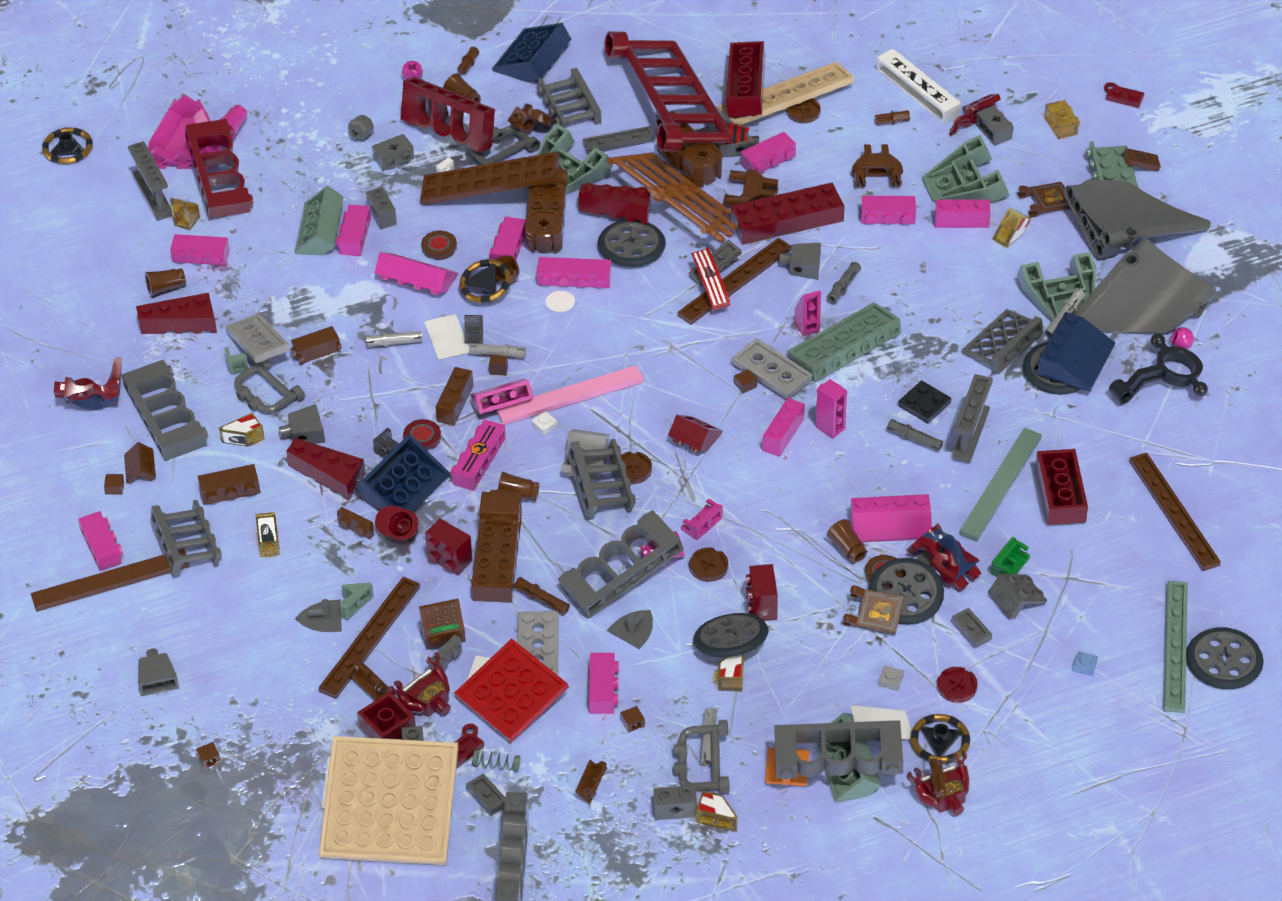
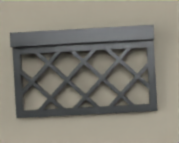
M1006 309L962 349V354L992 366V371L999 374L1043 334L1042 319L1036 316L1032 320ZM1007 317H1011V318L1014 319V320L1004 321V319L1007 318ZM1020 324H1027L1025 327L1018 326ZM1016 325V328L1005 329L1006 326ZM1003 327V330L992 331L994 328ZM1016 334L1014 337H1007V335ZM996 336H1005L1003 339L994 340ZM983 338H992V340L981 342ZM1005 344L1003 347L996 348V345ZM993 346L994 349L983 350V347ZM974 348H980V349H981L980 351H974V352L971 351V349H974ZM994 354L991 359L984 356Z

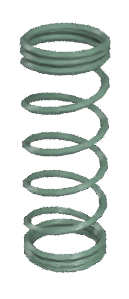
M475 750L473 754V765L478 766L482 760L484 767H487L491 759L492 768L497 766L498 761L501 769L505 767L506 763L509 770H512L514 767V771H518L520 767V755H515L514 763L510 769L509 754H507L503 768L501 767L500 753L494 767L492 764V751L486 766L484 764V751H482L479 763V750Z

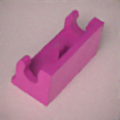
M711 499L706 500L707 504L691 520L684 519L682 521L684 524L681 526V530L697 541L723 519V506L721 504H717Z

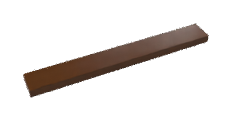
M778 237L725 276L722 281L728 297L780 260V253L788 254L792 246ZM706 292L679 310L678 317L692 325L710 312L712 307Z
M1145 452L1130 457V464L1202 572L1220 566V559L1149 454Z
M184 549L178 550L179 554L186 555ZM163 554L30 594L37 612L171 573V570ZM189 562L184 563L181 569L190 567Z
M404 576L400 579L318 687L320 693L334 699L338 698L351 681V676L356 673V664H362L366 661L418 592L420 583Z

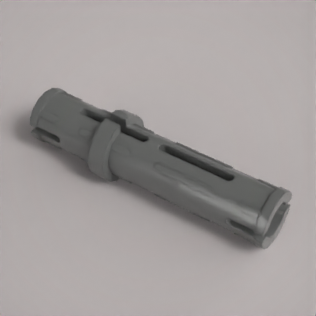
M852 262L840 280L834 283L833 289L826 297L828 302L832 304L837 303L840 296L846 293L848 285L861 270V265L858 262Z
M890 419L887 425V430L901 435L903 439L908 438L937 452L943 446V440L918 431L909 424L905 425Z

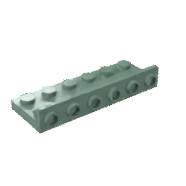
M1090 141L1089 148H1086V157L1090 158L1089 169L1093 170L1092 179L1128 181L1138 187L1133 166L1127 165L1123 152L1128 147L1095 148L1094 141Z
M873 302L787 351L788 357L813 374V381L817 382L900 335V318Z

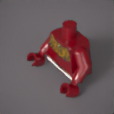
M436 652L433 653L436 662L431 661L430 656L426 658L427 664L433 666V670L429 668L404 688L403 684L396 680L394 686L397 687V690L392 685L388 689L389 692L391 691L394 695L398 696V700L410 712L423 714L426 717L431 716L436 711L446 715L451 709V705L448 704L449 681L443 667L438 664L440 655Z
M964 750L962 751V760L958 759L957 752L953 754V760L958 763V767L954 764L943 769L946 774L945 796L936 797L933 783L930 781L931 774L922 777V772L919 768L914 769L916 778L913 777L911 772L907 773L906 777L908 781L914 782L913 787L921 803L935 808L940 813L950 809L955 816L960 815L964 811L962 804L969 793L970 784L967 765H964V761L967 759V753Z

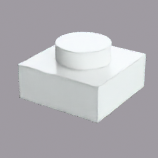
M447 158L436 166V173L454 170V160Z
M545 411L532 419L531 425L544 436L558 427V421Z

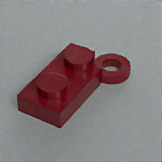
M1108 82L1104 85L1107 101L1140 108L1144 99V92L1117 86L1113 82Z
M999 93L989 94L962 108L964 113H969L971 110L973 115H976L981 109L996 105L995 103L1000 101L1001 98Z
M469 723L464 725L462 728L463 736L454 742L459 745L457 768L471 758L475 750L480 751L485 747L484 741L477 736L479 731L475 724ZM469 729L474 730L472 733H467L466 731Z

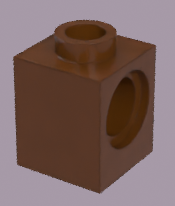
M517 106L507 120L517 129L528 134L532 132L538 120Z

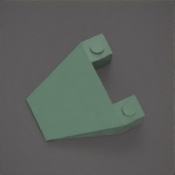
M556 123L545 136L537 155L558 151L560 156L559 165L568 171L566 195L580 189L581 184L594 183L603 179L613 167V164H608L607 162L609 156L594 148L583 162L567 152L575 142L572 135L567 129Z
M981 135L964 142L922 176L934 203L935 200H990V202H995L1010 195L999 170L981 177L977 166L992 160Z
M1091 252L1073 255L1069 264L1072 275L1044 281L1039 262L1020 266L1017 276L1022 291L1051 322L1063 308V303L1069 300L1076 289H1080L1086 294L1077 308L1095 289L1096 266Z

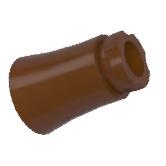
M458 73L452 74L443 85L444 89L479 103L481 101V95Z
M182 268L145 272V282L151 297L186 285L185 274Z
M502 471L498 490H512L515 493H521L522 500L529 501L530 499L537 501L540 482H534L531 479L521 478Z
M848 519L839 520L829 528L827 538L852 563L861 561L866 557L868 551Z

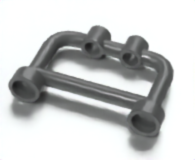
M495 126L492 141L503 139L507 133L516 134L522 141L488 159L471 148L470 154L483 165L497 162L524 147L530 152H535L539 149L541 143L536 137H529L515 126H506L502 129Z
M269 359L254 364L240 373L234 380V386L238 390L236 395L239 400L247 399V405L251 411L258 409L267 414L277 412L293 400L299 402L305 398V393L299 385L289 390L267 370L271 367ZM258 371L285 397L272 406H265L258 396H254L247 386L242 385V381Z
M718 720L716 725L687 727L680 733L678 744H674L673 749L674 756L679 758V763H674V774L679 775V781L682 786L695 785L696 791L720 789L721 793H730L729 777H720L719 736H728L727 720ZM711 733L712 781L689 782L687 780V738L693 734Z

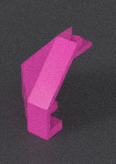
M185 94L178 100L174 99L149 140L148 149L159 169H167V167L191 169V167H194L185 138V125L211 121L199 99L195 102ZM206 146L199 149L200 153L204 154L221 151L222 146Z

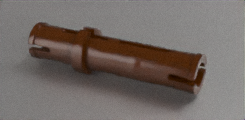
M519 577L514 584V588L526 593L530 599H536L562 615H565L570 608L569 603L541 589L540 585L536 583L532 584Z

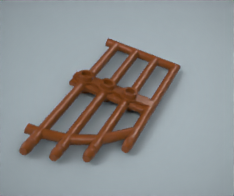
M643 153L609 157L607 159L608 164H616L648 188V191L651 193L650 195L655 201L662 202L664 200L699 226L702 234L708 233L722 243L725 241V237L722 234L728 238L733 236L729 229L735 231L737 226L727 218H731V210L727 209V207L655 154Z

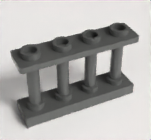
M578 68L571 69L569 79L546 85L542 78H538L537 92L539 95H542L544 106L548 107L549 115L554 118L555 124L557 123L565 128L567 123L586 118L592 119L595 125L602 124L601 110ZM570 85L575 88L574 90L556 95H551L549 92ZM575 96L581 99L580 101L557 106L555 103L556 101ZM580 107L587 110L567 117H563L561 114L562 112Z
M142 141L129 145L128 150L139 169L132 172L133 178L156 221L173 216V210L162 192V189L168 188V183L146 143Z
M978 374L973 376L954 428V433L960 434L952 458L968 463L972 460L990 411V407L986 406L985 403L993 384V378Z
M611 439L608 448L593 450L581 449L579 441L571 442L567 454L586 517H593L599 506L624 504L626 513L631 512L636 503V498L632 494L630 488L631 481L626 475V465L621 459V448L617 445L616 439ZM609 456L611 461L609 465L588 466L584 458ZM614 472L616 477L615 481L593 482L590 480L589 474ZM619 488L621 497L598 499V497H595L594 490Z
M193 500L192 510L168 514L162 512L159 505L151 507L150 520L172 575L180 574L181 566L184 563L211 559L213 566L218 567L219 559L222 558L221 549L216 546L215 535L211 534L209 521L205 520L204 509L197 500ZM192 517L196 523L172 528L167 525L168 521ZM199 531L201 538L176 541L172 538V535ZM205 545L207 549L206 552L182 555L178 552V549Z

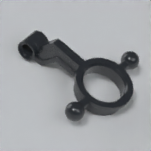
M1159 333L1154 334L1150 339L1151 345L1154 348H1160L1156 357L1157 365L1137 369L1127 382L1117 379L1109 386V391L1120 404L1129 402L1145 383L1163 380L1177 387L1192 385L1194 394L1199 397L1206 395L1208 392L1207 384L1196 379L1203 370V364L1199 357L1185 348L1168 347L1165 344V337ZM1164 361L1180 362L1190 368L1193 373L1184 375L1173 372L1165 366Z

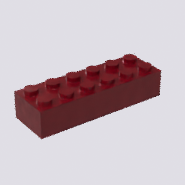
M764 41L730 43L726 89L727 117L758 116L763 113L766 61Z
M833 182L731 205V222L736 224L737 229L735 231L741 244L744 245L843 222L845 205Z

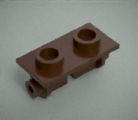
M364 663L356 664V673L351 678L373 700H377L389 692V687Z
M591 759L587 763L575 793L588 804H591L593 797L597 794L596 790L604 773L607 771V763L599 761V763L595 764Z

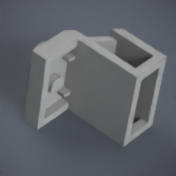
M571 429L568 435L567 452L571 442L579 441L580 447L583 450L608 448L610 434ZM566 452V461L562 464L561 472H566L567 476L574 477ZM607 456L584 458L588 466L604 465V460L607 459ZM602 473L589 474L590 479H596Z

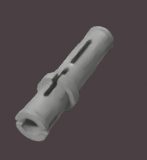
M1076 289L1069 300L1063 303V308L1048 328L1045 329V333L1049 337L1054 333L1065 312L1071 314L1076 312L1077 306L1086 296L1082 290Z
M421 331L386 334L384 332L382 335H366L367 347L382 345L387 347V345L422 342Z
M470 343L471 347H469V355L507 356L508 359L509 357L523 359L526 357V347L509 346V344L503 346Z
M706 708L702 725H716L718 711L715 708H710L709 713V709ZM711 733L703 734L700 764L703 766H708V761L709 766L712 765Z

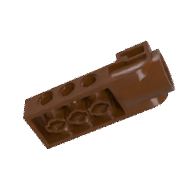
M504 489L490 490V492L481 493L480 521L471 586L473 601L512 603L522 521L521 493Z

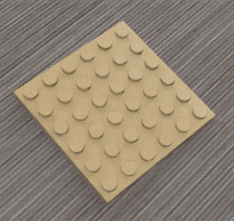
M333 736L319 857L447 865L458 743Z

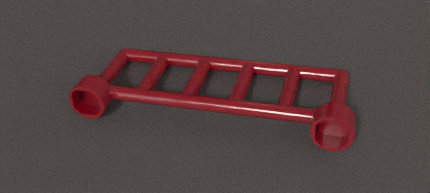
M625 31L607 32L604 41L606 57L608 59H627L663 122L657 129V145L661 152H679L682 143H729L733 140L732 133L676 41L629 40ZM633 50L670 51L674 58H637ZM644 68L681 69L685 76H648ZM655 87H692L695 94H658ZM665 105H703L707 113H669ZM680 124H714L718 132H682Z

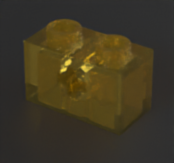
M1066 100L1045 105L1044 118L1058 139L1078 135L1080 120L1074 115L1072 107L1067 104Z

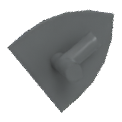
M323 599L321 602L303 610L295 620L311 630L342 632L341 599Z
M651 610L628 613L615 621L607 629V632L640 649L650 637L653 629Z

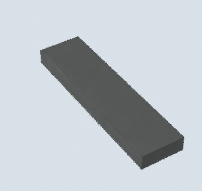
M650 126L583 139L587 155L594 148L604 152L655 142Z

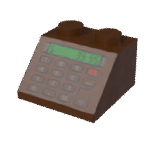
M458 598L419 606L421 631L426 650L442 647L454 635L461 638V643L466 642L465 628Z

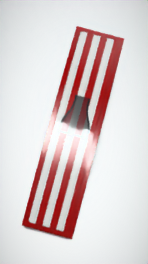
M709 248L691 253L712 310L715 311L731 306Z

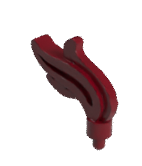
M970 110L968 114L956 118L950 128L951 132L949 135L952 136L961 126L968 128L975 124L976 115L973 116V112Z

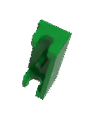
M1012 536L993 559L991 575L998 577L999 574H1018L1030 559V555L1024 552L1029 547Z

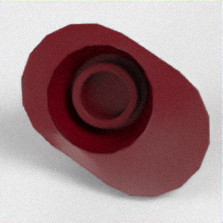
M386 506L376 515V528L385 536L406 540L413 537L419 531L418 517L410 510L397 506Z

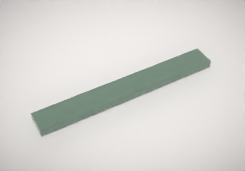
M1027 428L1022 430L961 527L959 535L976 542L979 540L1041 440L1042 434Z
M1167 582L1164 712L1185 713L1188 582Z

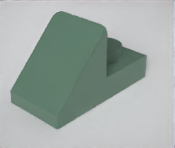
M370 582L344 584L341 586L344 598L340 604L341 618L348 621L374 597L373 586Z

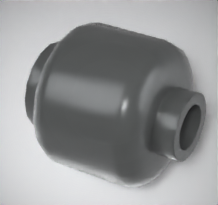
M365 115L355 117L348 124L349 134L354 139L360 141L366 139L374 130L372 120Z

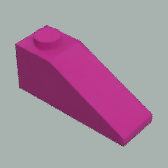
M820 290L802 295L795 307L794 322L802 336L820 332Z

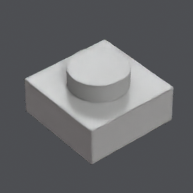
M884 666L878 686L898 691L904 671Z

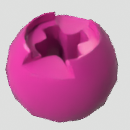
M408 61L402 67L401 73L405 80L412 77L421 79L423 68L417 61Z
M1187 327L1175 329L1171 337L1173 346L1189 349L1194 341V335Z

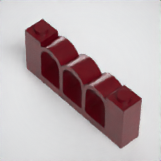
M417 77L403 81L400 120L407 122L409 125H417L424 129L432 127L440 136L445 137L451 134L457 143H467V147L478 153H483L485 150L492 148L494 108ZM427 97L432 99L431 118L426 113ZM445 105L451 107L449 126L444 116ZM464 112L470 114L468 134L463 127Z
M227 119L185 125L186 142L209 219L251 212V205L254 204L252 194H249L247 187L245 188V179L239 173V159L233 153V139L231 137L233 136V129L231 125H228ZM216 145L227 148L223 151L201 154L199 149ZM222 164L232 167L229 170L206 173L205 167ZM234 184L238 188L212 193L210 186Z

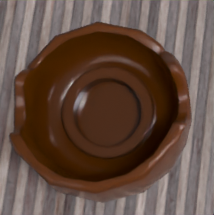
M509 255L499 257L497 260L504 263L510 269L511 282H514L520 273L516 259ZM496 267V281L503 284L505 275Z

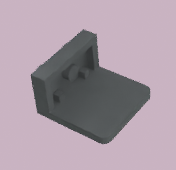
M999 574L988 590L989 594L1009 619H1015L1025 604H1045L1047 602L1044 593L1033 583V579L1026 574Z

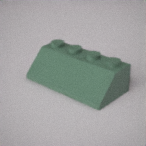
M328 185L304 203L295 247L296 254L324 255L335 247L344 197Z
M843 713L831 723L854 722V718ZM851 741L826 742L827 755L834 760L847 758L851 754ZM855 741L857 754L864 759H872L867 741ZM820 742V743H817V745H818V749H819V752H820V755H821L822 748H821V742ZM854 768L847 775L835 776L826 771L834 800L837 803L865 798L881 787L877 773L872 775L861 774Z

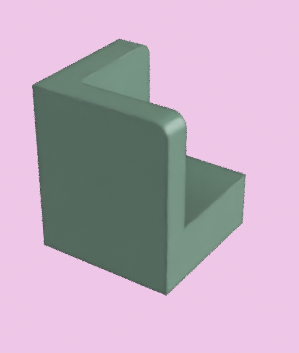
M228 347L224 348L231 375L242 373L248 369L246 353L231 356Z

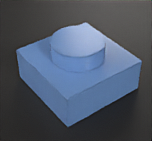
M1078 651L1073 671L1093 676L1098 656Z

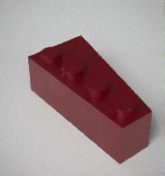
M592 183L581 184L579 190V211L596 215L606 213L610 218L615 219L619 216L626 217V221L634 222V219L642 221L641 224L648 225L652 209V196L646 187L634 188L625 185L611 186L609 184L594 185Z
M209 292L136 306L141 334H165L167 331H173L175 334H183V331H193L194 334L201 333L202 331L217 333Z
M294 438L286 450L289 467L306 477L314 478L315 482L320 485H326L335 494L338 492L347 501L350 500L355 492L354 489L366 474L364 459L308 441Z

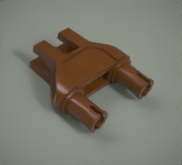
M864 144L863 155L856 160L851 169L852 175L855 176V186L860 188L859 183L861 182V188L865 187V177L890 176L891 186L895 187L896 182L897 187H900L902 185L901 175L903 173V166L897 158L889 153L888 144H881V153H872L871 144Z
M748 169L746 172L730 170L729 181L745 182V186L740 196L725 194L723 205L731 206L777 195L779 180L766 178L758 171Z

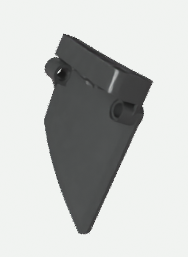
M1089 179L1082 184L1069 185L1064 189L1065 199L1097 258L1114 256L1121 247H1131L1138 238L1208 230L1211 225L1208 219L1175 208L1144 192L1128 181Z
M1142 239L1132 251L1124 254L1073 314L1083 317L1101 332L1166 334L1174 330L1189 316L1199 318L1203 314L1206 304L1215 295L1216 289L1212 284L1174 261L1152 242Z

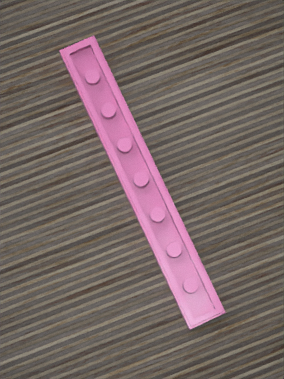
M637 365L496 409V413L502 424L506 425L542 414L545 411L548 412L643 383L644 379Z

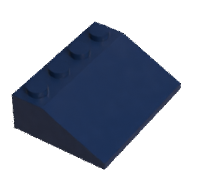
M563 23L524 28L492 67V70L526 82L538 81V78H543L545 72L551 68L553 62L559 58L560 53L567 48L568 43L572 39Z
M1065 312L1040 356L1037 374L1091 392L1116 342L1083 317Z
M408 434L360 481L354 490L367 503L379 510L386 506H397L413 512L451 473L413 436Z

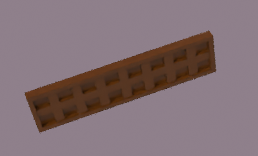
M558 151L427 174L423 177L420 202L422 205L557 182L560 156Z

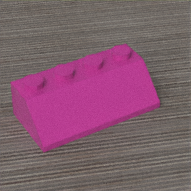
M386 252L379 253L374 272L379 274L381 279L390 281L393 278L396 279V283L401 285L410 283L413 284L412 288L418 290L427 288L430 289L429 293L440 295V292L447 293L458 276V272Z
M929 494L851 498V525L863 543L918 540L932 528Z

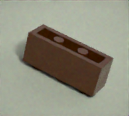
M454 367L435 406L437 422L455 426L474 386L472 370Z
M255 464L197 476L203 505L261 493Z

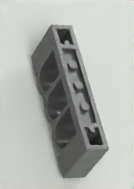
M164 359L121 374L124 388L164 461L207 446L206 438L208 437V432L205 427H201L199 421L195 420L194 413L186 407L185 397L181 392L177 391L175 379L172 377L174 376L173 370L170 365L167 366ZM158 389H167L144 399L141 396ZM168 406H177L174 409L165 411L154 416H152L151 412L157 411ZM178 423H188L182 427L165 432L163 434L161 432L162 429L170 427L172 425Z
M653 510L644 514L637 521L638 525L628 527L623 532L621 541L616 540L606 543L601 548L599 557L584 559L578 565L577 570L573 567L558 578L562 590L588 619L684 550L680 538ZM640 538L649 540L656 547V549L642 559L630 549V544ZM622 554L627 556L634 565L618 576L607 563L612 556ZM599 570L606 573L612 581L595 592L586 582L585 578L590 572Z
M900 720L774 725L776 778H798L797 773L805 777H814L821 774L824 769L832 775L843 776L852 772L854 768L857 772L866 775L876 774L881 770L882 774H903ZM880 740L881 752L877 757L864 759L857 754L855 741ZM851 741V754L847 758L834 760L827 755L826 742ZM821 742L822 752L818 759L804 761L797 755L796 743Z
M506 792L496 901H522L529 833L527 793Z

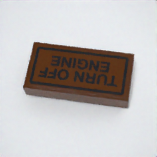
M1126 148L1123 152L1127 165L1158 171L1161 167L1158 155L1129 148Z

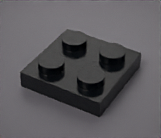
M921 380L898 401V407L929 424L951 403V397Z

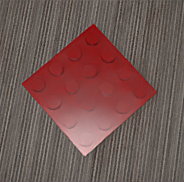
M511 638L454 692V695L512 743L569 686L567 682Z

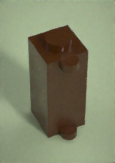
M333 326L292 339L290 353L292 358H296L299 365L341 351L342 345Z

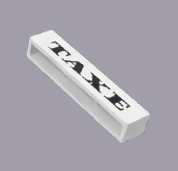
M891 49L877 57V71L940 122L946 124L960 116L961 103L959 100L955 99L900 53Z

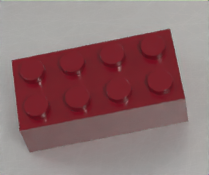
M1076 449L1037 451L1035 468L1047 525L1086 522L1088 504Z

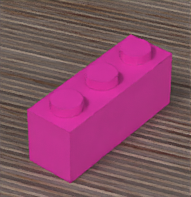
M781 132L741 151L740 165L745 170L752 169L762 173L795 157L796 143L785 132Z
M862 196L861 223L915 224L916 196Z
M935 200V228H989L990 200Z
M349 204L347 211H344L343 214L344 223L340 224V236L336 238V247H339L340 255L361 257L371 222L370 206Z
M505 216L503 223L499 224V234L494 238V247L490 248V259L497 260L501 256L509 255L517 260L526 236V219Z
M174 234L170 251L172 262L226 266L230 249L228 237Z
M524 378L470 394L474 410L479 414L534 398L530 382Z
M829 379L817 388L816 428L831 439H834L846 428L847 390L832 379Z
M790 398L786 399L763 434L762 451L778 457L781 456L804 420V403Z
M101 511L78 518L81 533L99 571L122 564L121 555H123L121 545H116L115 543L117 539L114 531L109 530L111 527L108 518H103Z
M590 653L589 714H614V706H618V693H615V689H619V677H615V673H619V661H615V653Z

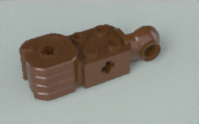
M656 113L657 126H659L663 122L658 113ZM680 124L682 132H696L689 124ZM682 143L679 152H661L657 145V151L677 171L681 170L682 175L698 187H704V183L706 185L713 183L717 176L718 179H721L723 153L713 143Z
M560 165L558 166L557 182L530 186L525 235L526 247L531 253H535L536 249L538 253L547 254L550 253V250H553V253L556 254L563 247L568 171L564 170Z

